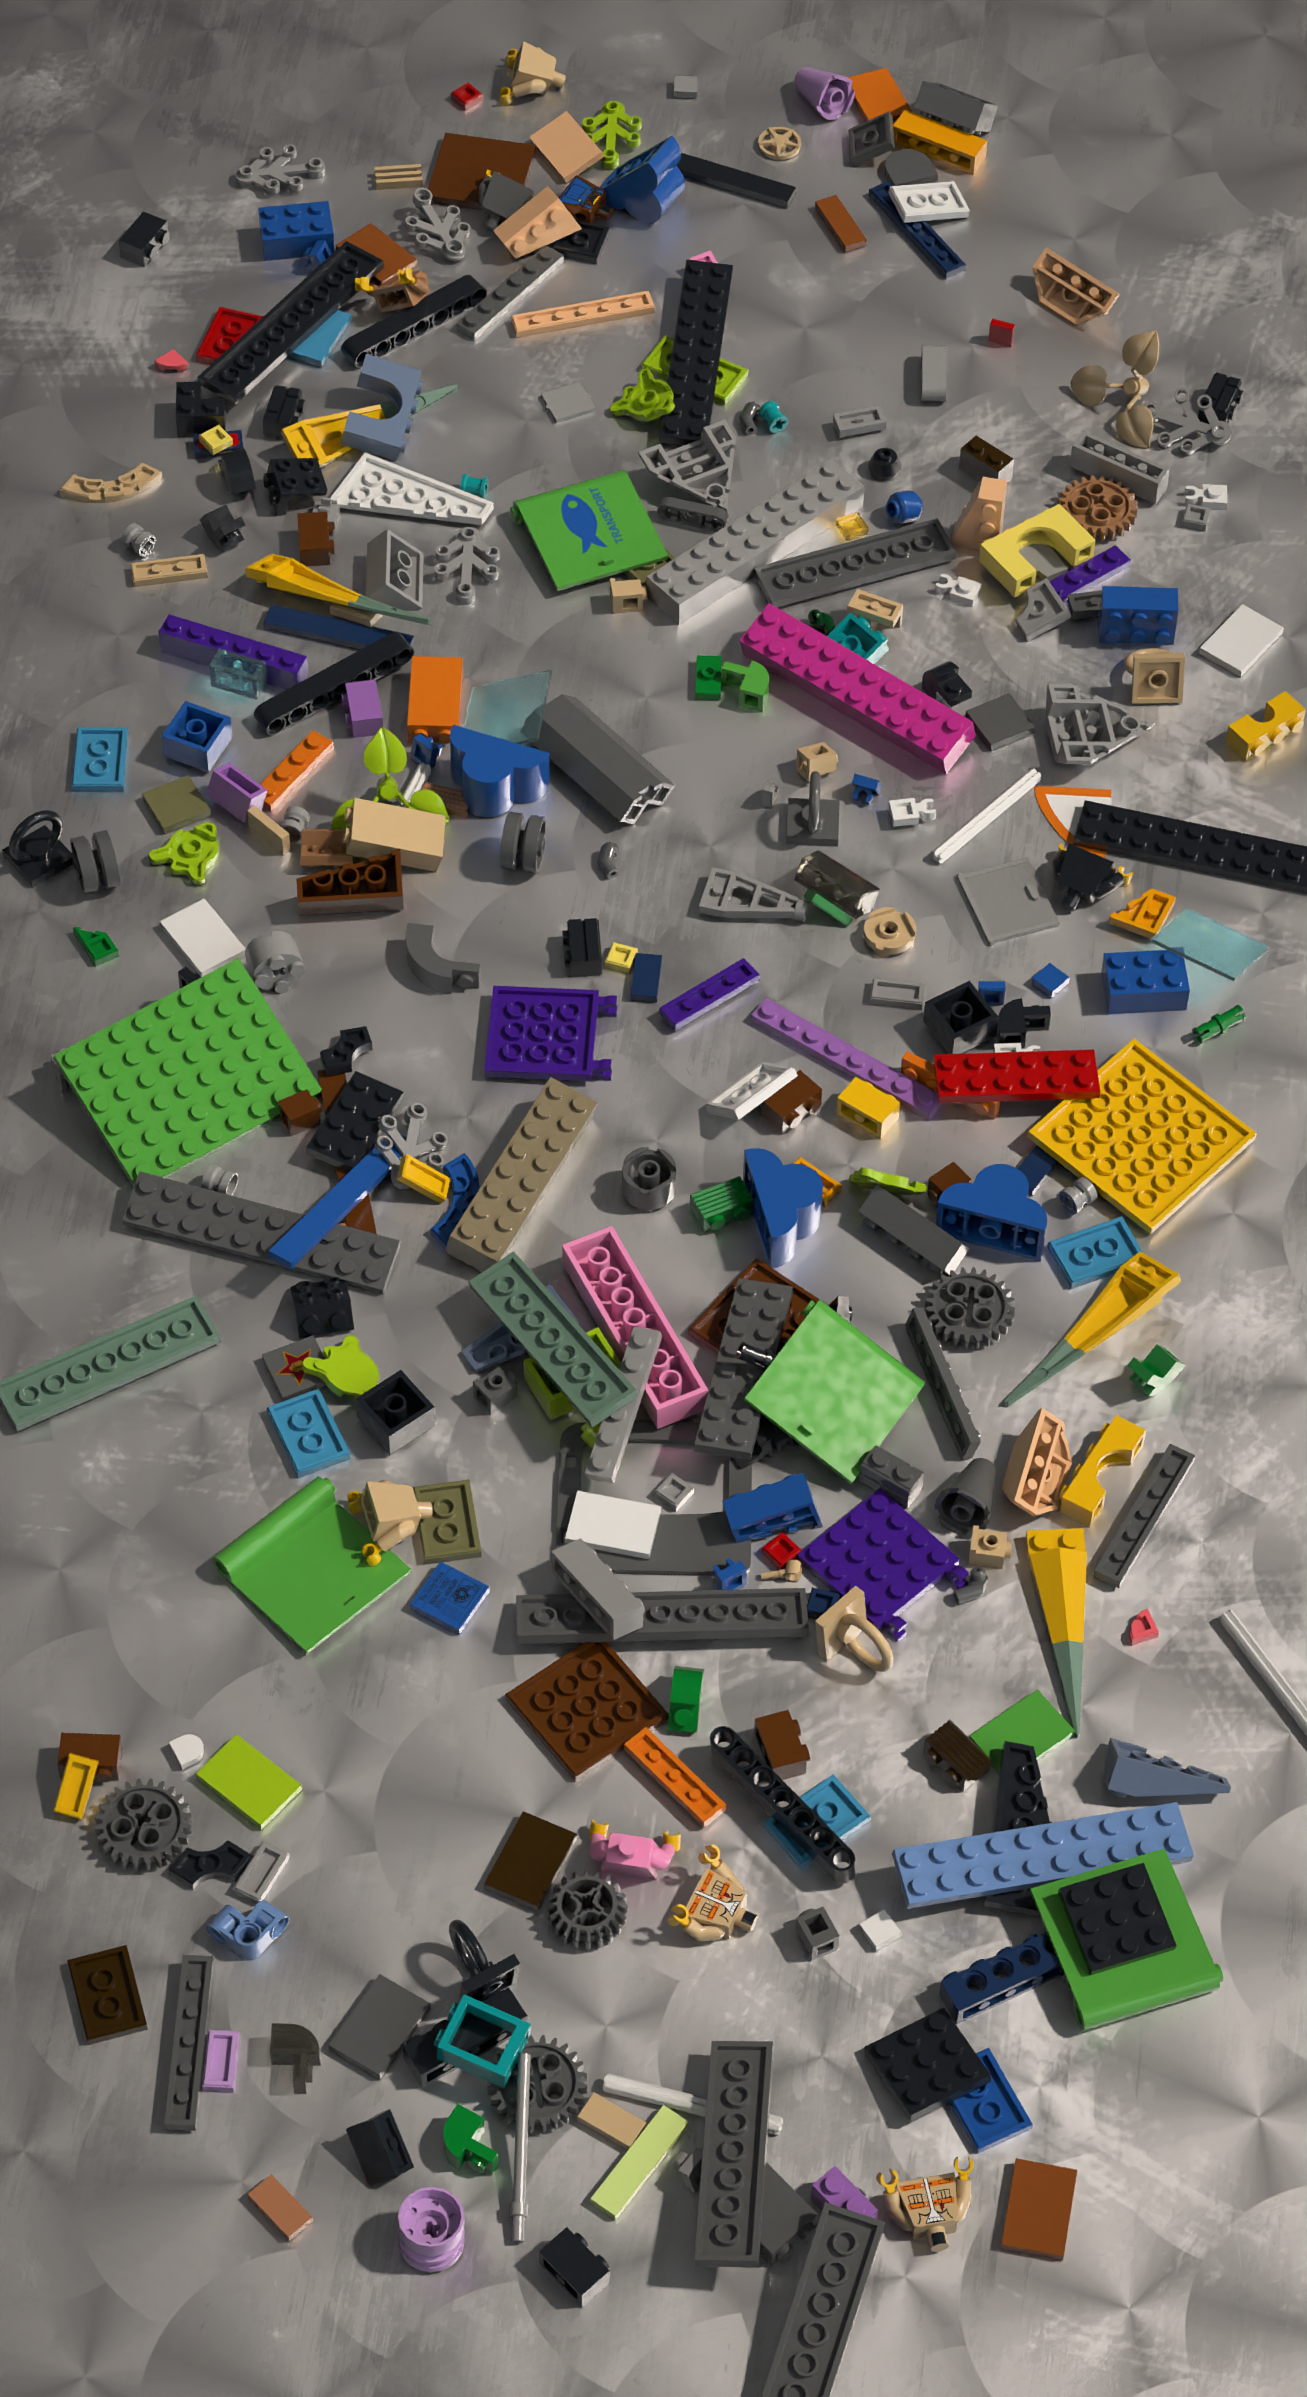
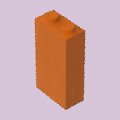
M412 656L407 720L408 742H413V737L422 734L426 738L432 737L434 743H450V731L453 725L460 726L463 657Z

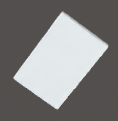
M954 181L891 186L889 188V195L904 223L969 217L970 210Z
M1242 604L1200 647L1199 654L1241 677L1282 635L1284 627Z
M205 898L160 921L162 930L201 977L237 958L240 959L245 956L246 948Z
M762 1062L709 1101L705 1107L709 1114L739 1120L798 1075L792 1067Z
M577 1491L565 1536V1544L581 1538L588 1547L596 1550L649 1559L661 1514V1506Z

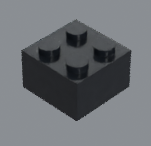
M970 981L925 1002L923 1022L948 1054L964 1053L997 1037L999 1017Z
M399 1370L355 1399L357 1418L390 1455L436 1425L435 1407L402 1370Z

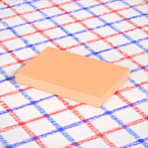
M567 111L529 137L539 152L566 183L604 157L602 151Z

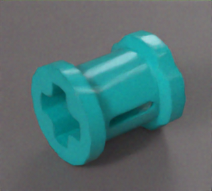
M766 402L758 412L761 419L766 420L768 428L772 433L783 431L789 423L787 416L779 411V406L776 402Z
M464 473L460 483V490L485 499L488 492L489 478L483 477V479L469 477L468 474Z

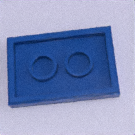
M989 2048L976 2054L991 2074V2082L949 2103L977 2154L1025 2133L1033 2127L1031 2120Z

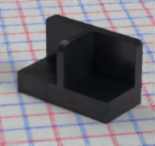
M390 2109L346 2129L369 2186L397 2178L414 2168Z

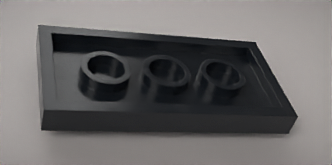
M355 1071L308 1143L306 1154L350 1172L368 1154L382 1132L379 1129V1122L384 1115H393L403 1099L404 1092Z

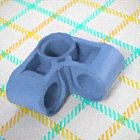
M266 1900L258 1902L247 1917L242 1915L235 1907L227 1904L206 1926V1930L214 1940L225 1945L241 1958L254 1960L260 1957L267 1947L284 1932L288 1925L289 1917ZM247 1939H254L251 1943H244Z

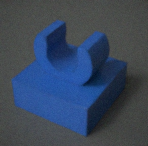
M317 240L313 248L308 247L303 253V257H309L310 259L307 266L314 267V269L331 255L325 240Z
M419 734L413 737L410 758L419 764H429L432 769L436 765L437 757L442 753L443 745L439 744L437 746L433 743L432 737L426 738Z
M854 774L852 785L856 789L853 792V799L857 801L860 793L865 792L867 793L866 803L871 804L873 793L879 795L882 784L879 780Z
M727 1558V1568L720 1570L717 1565L713 1566L717 1590H739L747 1585V1568L741 1561L734 1563L732 1559Z

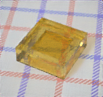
M859 512L836 519V526L846 541L869 534V527Z

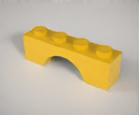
M1115 1415L1110 1424L1105 1423L1099 1434L1100 1440L1097 1444L1092 1443L1087 1451V1460L1083 1465L1078 1464L1072 1476L1074 1480L1070 1486L1066 1484L1059 1495V1500H1061L1060 1512L1091 1527L1104 1506L1106 1494L1096 1476L1103 1469L1112 1465H1131L1144 1444L1146 1430Z

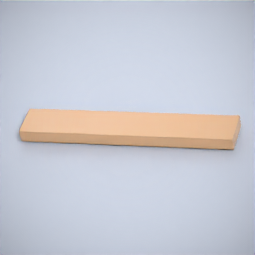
M649 291L511 315V323L516 338L652 314L655 313V306Z

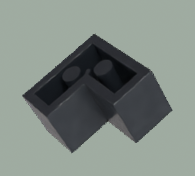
M201 381L176 382V426L178 437H193L194 434H202L217 425H220L226 431L225 398L202 399Z

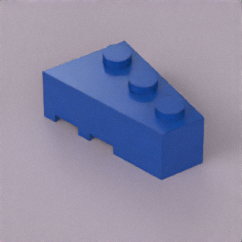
M804 1473L789 1475L781 1481L760 1485L755 1490L737 1493L729 1499L722 1501L736 1542L772 1536L771 1531L787 1529L788 1533L798 1531V1526L813 1524L814 1529L823 1527Z

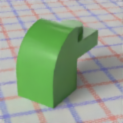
M725 661L722 666L721 685L739 690V706L763 712L769 697V674L765 667L755 661H751L749 667Z

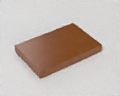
M372 223L336 244L337 250L347 241L384 260V268L372 278L379 286L398 275V270H405L407 267L413 269L418 266V261L414 256Z
M1016 2158L1001 2249L1063 2261L1077 2176L1076 2169Z

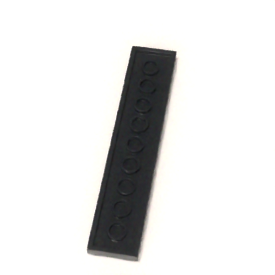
M346 241L197 377V381H201L202 387L237 404L358 292L355 290V278L368 277L370 281L384 268V260Z
M686 259L667 382L673 391L675 407L669 414L662 415L659 434L660 443L687 445L702 439L703 427L709 426L711 423L733 265Z
M1084 801L1073 845L1307 894V846L1102 803Z

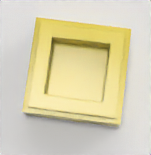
M220 425L199 435V442L212 455L233 445L232 437Z
M612 942L605 959V968L630 974L638 948Z

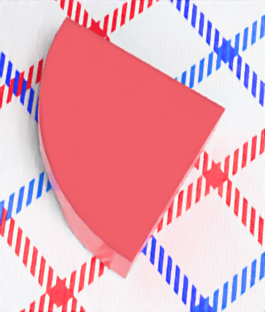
M174 349L154 360L155 367L162 371L177 369V372L189 368L188 361Z
M1148 1609L1138 1613L1131 1624L1129 1632L1131 1646L1158 1638L1159 1631Z

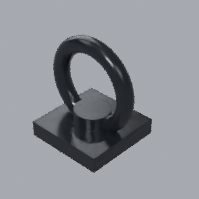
M43 810L28 816L14 830L9 846L2 849L4 858L32 888L73 865L72 853L59 840L63 829V822L61 817L54 811ZM42 821L52 822L51 831L46 825H44L23 837L24 834L35 824Z
M456 1919L450 1923L449 1934L460 1961L469 1973V1979L461 1983L458 2004L464 1994L483 2002L490 1993L497 1990L501 1992L517 1984L520 1962L515 1954L496 1964H493L492 1961L488 1962L480 1943L470 1928L461 1920Z

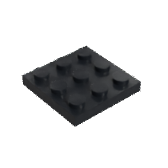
M1144 1863L1067 1885L1058 1890L1059 1897L1090 1975L1175 1950L1177 1946Z
M944 2007L864 2047L865 2055L910 2122L991 2082V2074Z

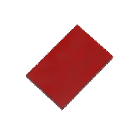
M219 307L196 354V361L211 365L263 316Z

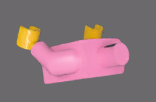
M595 1820L591 1821L588 1834L590 1838V1855L594 1860L601 1861L600 1871L656 1880L658 1870L666 1869L674 1853L680 1850L681 1833L668 1835V1831L663 1832V1843L661 1848H659L653 1839L610 1833L606 1838L609 1824L605 1822L604 1825L595 1823Z

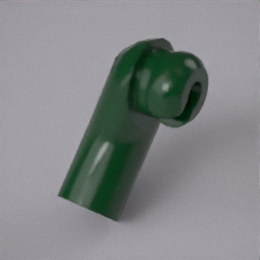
M818 609L809 612L808 619L811 625L823 630L825 636L836 627L833 618L829 614L820 612Z

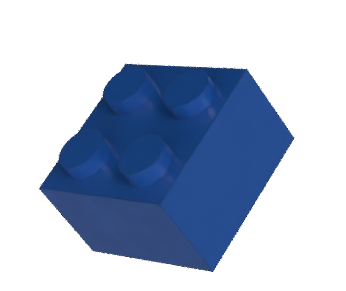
M185 701L161 736L163 756L210 772L232 739L231 717Z

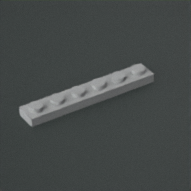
M633 1327L619 1371L637 1390L638 1397L602 1421L584 1473L587 1479L614 1484L662 1339V1334L658 1330Z

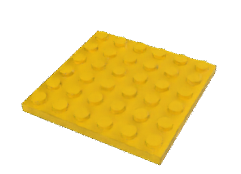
M1134 1038L1097 1070L1101 1091L1100 1098L1064 1099L1031 1128L1027 1136L1078 1178L1085 1177L1088 1179L1098 1194L1146 1232L1152 1234L1252 1143L1257 1133Z

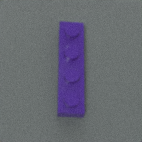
M1115 545L1051 580L1050 583L1063 603H1066L1069 594L1084 593L1129 568L1131 559Z
M743 958L661 1006L659 1014L676 1031L759 982L760 974Z

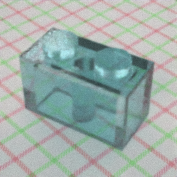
M219 648L209 665L211 686L258 700L267 684L266 662Z

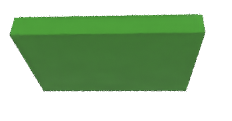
M1037 1689L969 1735V1738L991 1758L990 1765L999 1774L1002 1747L1005 1741L1034 1746L1038 1761L1072 1738L1075 1730Z

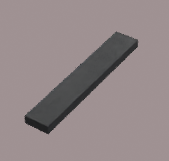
M681 153L680 162L676 165L683 177L788 208L796 194V187L684 153Z

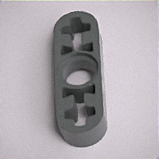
M664 497L657 509V514L665 521L715 532L724 528L729 519L728 513L722 508L673 497ZM688 512H694L699 517H693Z

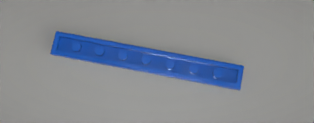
M393 1144L391 1150L401 1161L402 1155ZM375 1148L369 1152L269 1250L268 1258L291 1270L392 1171L391 1166L383 1155L378 1153Z

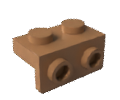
M302 829L301 866L319 868L322 865H333V867L342 868L343 865L352 863L354 856L345 854L346 844L342 843L344 829Z

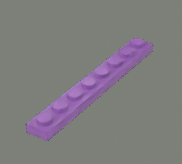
M767 998L751 1015V1022L849 1077L853 1079L857 1077L862 1081L871 1083L876 1089L885 1094L892 1095L900 1102L901 1106L928 1121L943 1104L938 1103L937 1093Z

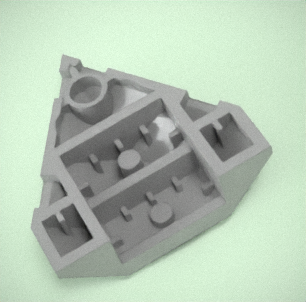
M726 420L703 427L702 439L674 450L665 452L661 444L638 452L639 457L650 474L727 512L736 437Z
M1047 685L1045 723L1055 762L1064 764H1092L1154 727V722L1147 719L1143 722L1131 716L1132 712L1097 695L1092 698L1080 692L1081 688L1076 685Z

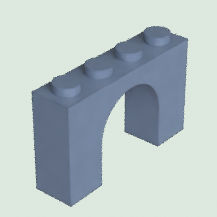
M366 354L357 387L385 395L393 401L398 413L392 418L381 420L349 411L340 444L396 461L398 453H404L408 439L403 438L404 433L409 434L413 420L409 419V415L415 414L418 400H415L414 397L415 394L420 396L424 381L419 380L422 371Z

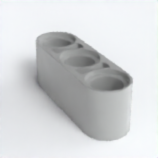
M922 345L921 401L946 402V346Z

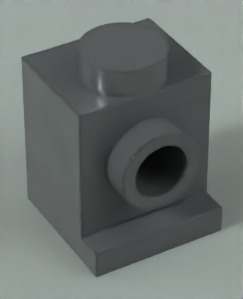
M498 1367L482 1379L473 1381V1397L492 1415L517 1397V1378L510 1370L504 1372Z
M823 1906L815 1910L807 1909L796 1918L795 1929L806 1947L811 1961L839 1949L840 1935Z

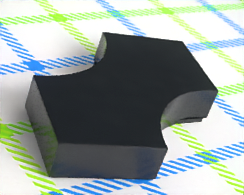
M366 1026L340 1030L339 1041L331 1048L320 1052V1060L326 1076L352 1072L353 1061L362 1053L372 1050V1041Z
M229 1840L219 1848L211 1851H196L186 1848L170 1867L169 1875L193 1890L200 1883L213 1878H225L236 1882L251 1861L253 1855Z

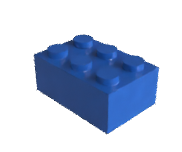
M328 201L258 208L264 261L302 258L306 248H313L317 240H325L331 254L335 252Z
M1102 586L1098 617L1099 642L1174 645L1179 612L1178 588Z
M1183 949L1104 953L1101 975L1108 1014L1187 1010L1190 988Z

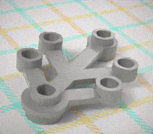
M288 144L283 147V154L268 168L264 169L261 168L266 163L273 161L274 152L270 147L260 149V157L250 166L246 165L238 168L235 172V178L243 187L257 185L265 189L269 194H277L280 191V183L289 187L294 192L303 189V179L301 177H289L287 175L307 173L312 179H320L324 177L326 171L325 163L317 157L311 158L307 164L284 166L290 160L297 157L296 147ZM265 177H270V178H272V179L265 180L264 178H265Z
M426 188L416 189L413 203L416 208L423 210L431 224L418 220L415 216H407L404 228L409 232H414L417 229L440 237L441 241L430 238L426 233H418L414 242L415 246L420 249H425L429 246L442 251L443 255L449 260H461L466 252L463 241L464 238L469 236L471 226L466 222L458 223L456 236L451 238L449 231L454 221L459 219L460 209L455 205L448 206L442 223L431 206L433 197L431 191Z
M1178 388L1174 393L1175 401L1181 405L1186 417L1162 410L1155 402H1147L1143 405L1147 408L1155 409V412L1152 413L1154 423L1162 420L1181 426V428L1170 433L1161 432L1158 435V444L1162 448H1168L1173 442L1196 431L1204 435L1195 440L1184 439L1180 444L1181 452L1184 455H1191L1196 449L1209 443L1223 445L1231 438L1230 426L1226 422L1218 420L1212 408V400L1208 395H1201L1197 400V405L1201 411H1204L1209 424L1199 421L1189 401V392L1186 388ZM1180 393L1186 394L1184 399H1179L1177 396ZM1203 400L1209 401L1207 406H1202L1200 403ZM1222 429L1224 432L1221 435H1216L1215 431ZM1163 437H1168L1169 441L1167 443H1162L1161 439ZM1186 444L1192 445L1190 450H1185L1183 447Z
M474 527L460 529L457 533V540L448 546L439 545L435 550L436 559L444 562L449 560L453 553L463 548V553L447 564L438 563L434 567L435 577L439 580H445L449 577L450 573L462 566L461 583L455 590L456 601L462 605H469L475 601V588L471 584L472 566L480 571L488 581H495L499 577V568L494 564L487 565L473 553V549L485 555L486 561L490 563L499 561L500 550L496 546H488L481 541V533Z
M421 1103L410 1104L404 1113V1120L408 1124L406 1140L403 1139L395 1128L397 1121L393 1116L384 1115L379 1122V1129L386 1133L387 1136H380L374 1145L375 1150L382 1154L391 1166L393 1185L402 1190L411 1187L396 1180L400 1160L391 1150L393 1144L402 1157L408 1154L413 1158H417L431 1151L444 1149L448 1142L447 1135L438 1131L432 1135L430 1140L416 1145L419 1128L427 1118L426 1107ZM432 1152L427 1160L422 1163L438 1171L444 1163V1158L441 1154Z

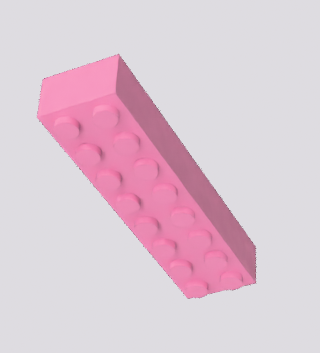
M613 1226L563 1244V1266L621 1363L633 1327L661 1332L662 1339L641 1399L656 1428H662L702 1412L707 1399L708 1388Z

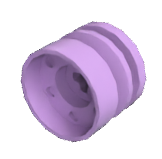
M421 2188L409 2194L401 2204L398 2214V2235L401 2255L408 2264L417 2270L426 2272L445 2270L455 2264L463 2252L465 2244L463 2206L454 2194L442 2188Z

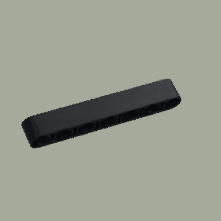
M465 275L427 295L415 306L403 308L349 337L343 342L341 352L357 368H362L366 354L379 358L474 308L487 296V290L471 275Z
M399 632L390 633L261 703L255 709L253 716L267 734H278L342 699L341 694H346L345 683L377 680L408 663L412 656H414L415 651Z
M726 1726L715 1728L710 1734L713 1758L832 1880L841 1884L852 1881L856 1875V1859L853 1851L733 1729ZM721 1742L730 1743L727 1747L718 1746ZM740 1762L749 1763V1765L746 1767L737 1766V1764ZM759 1782L769 1783L766 1787L757 1786ZM782 1801L789 1803L785 1807H778L776 1804ZM803 1821L809 1823L806 1827L796 1826L797 1823ZM819 1842H827L829 1844L824 1848L816 1846ZM839 1862H846L849 1864V1866L845 1868H838L835 1865Z

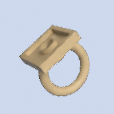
M1146 648L1134 651L1125 658L1124 667L1132 675V704L1182 703L1185 670L1184 653H1174L1159 648Z
M857 1586L853 1587L815 1621L818 1654L824 1660L828 1661L847 1644L852 1653L869 1668L885 1672L892 1667L894 1661L892 1650L881 1632L867 1620L864 1591ZM861 1631L874 1642L881 1654L882 1660L872 1656L859 1643L856 1637Z

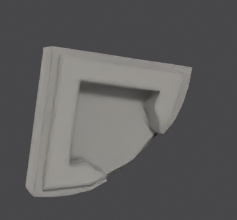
M772 782L765 784L762 791V807L770 809L773 806L779 792L777 784Z

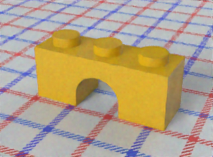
M1284 691L1266 702L1264 720L1266 722L1255 721L1247 714L1228 726L1226 743L1247 761L1253 756L1260 755L1272 744H1278L1290 733L1299 731L1304 724L1306 709Z

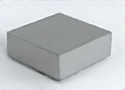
M674 77V98L697 97V77Z
M1187 503L1181 527L1206 531L1211 508Z
M671 1473L654 1491V1497L674 1511H677L693 1495L694 1487Z

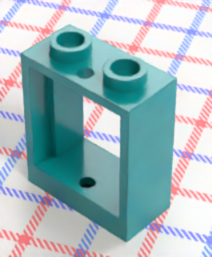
M464 1994L459 2004L454 2002L447 2018L450 2022L446 2030L441 2028L435 2039L434 2046L437 2047V2059L505 2088L518 2062V2054L522 2053L530 2037L531 2024ZM466 2013L513 2033L497 2065L450 2045Z

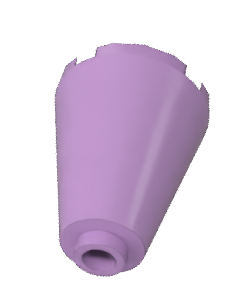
M804 67L797 72L794 79L797 89L814 109L827 120L838 119L836 116L841 113L845 114L853 103L855 90L852 89L853 82L844 75Z

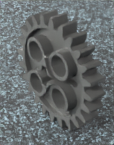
M961 1267L960 1274L958 1275L955 1271L950 1270L949 1278L943 1274L940 1275V1283L933 1281L932 1289H928L927 1298L925 1299V1313L927 1318L931 1320L932 1327L935 1326L934 1334L944 1333V1342L952 1338L954 1339L953 1346L958 1345L961 1341L964 1343L965 1349L968 1348L969 1343H974V1346L978 1349L981 1341L990 1346L991 1338L999 1341L1000 1333L1006 1335L1008 1326H1012L1015 1315V1299L1011 1298V1289H1004L1005 1281L996 1283V1274L989 1278L986 1277L985 1269L981 1274H976L975 1267L971 1269L970 1273H966L964 1267ZM969 1289H974L971 1326L967 1327L966 1315Z
M139 1778L134 1787L127 1781L125 1782L126 1790L124 1791L115 1787L116 1796L106 1795L107 1805L99 1804L100 1814L95 1815L97 1824L94 1826L95 1833L98 1835V1845L103 1846L104 1855L111 1854L113 1863L122 1859L123 1868H126L130 1862L133 1863L135 1871L139 1869L140 1864H145L147 1871H150L151 1863L153 1862L161 1868V1859L164 1858L173 1862L172 1852L182 1854L180 1844L188 1845L187 1835L192 1834V1827L190 1825L192 1823V1815L189 1813V1804L184 1803L183 1794L176 1795L174 1786L165 1790L164 1781H161L157 1787L154 1786L152 1778L149 1779L147 1785H143ZM134 1805L142 1806L141 1808L136 1810L131 1809V1807ZM161 1815H169L166 1819H158ZM121 1830H129L126 1834H118ZM151 1839L157 1840L153 1844L145 1843L146 1841Z
M530 2035L528 2043L521 2053L531 2055L529 2098L531 2101L529 2102L528 2115L530 2133H533L535 2126H540L541 2131L546 2133L547 2124H551L557 2130L558 2120L560 2119L568 2124V2112L577 2115V2105H584V2096L582 2094L587 2093V2085L584 2084L587 2082V2073L582 2072L584 2070L583 2061L576 2062L577 2052L567 2054L568 2044L565 2043L560 2048L557 2047V2038H554L550 2044L546 2043L545 2035L541 2036L539 2042H535L532 2035ZM499 2052L497 2053L498 2062L502 2056V2053ZM532 2060L537 2061L543 2108H539L537 2105ZM517 2062V2064H516L514 2070L518 2069V2062ZM552 2064L558 2068L553 2071H547L543 2067ZM513 2072L505 2088L488 2082L491 2085L487 2086L488 2095L492 2096L490 2098L491 2106H498V2117L507 2113V2125L516 2120L518 2075ZM553 2092L562 2095L558 2099H551L548 2097V2095Z

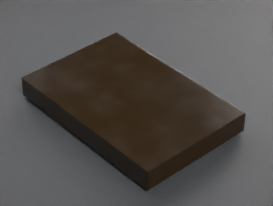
M523 1811L484 1883V1889L539 1911L577 1839V1833Z
M127 1945L67 1960L88 2045L148 2030Z

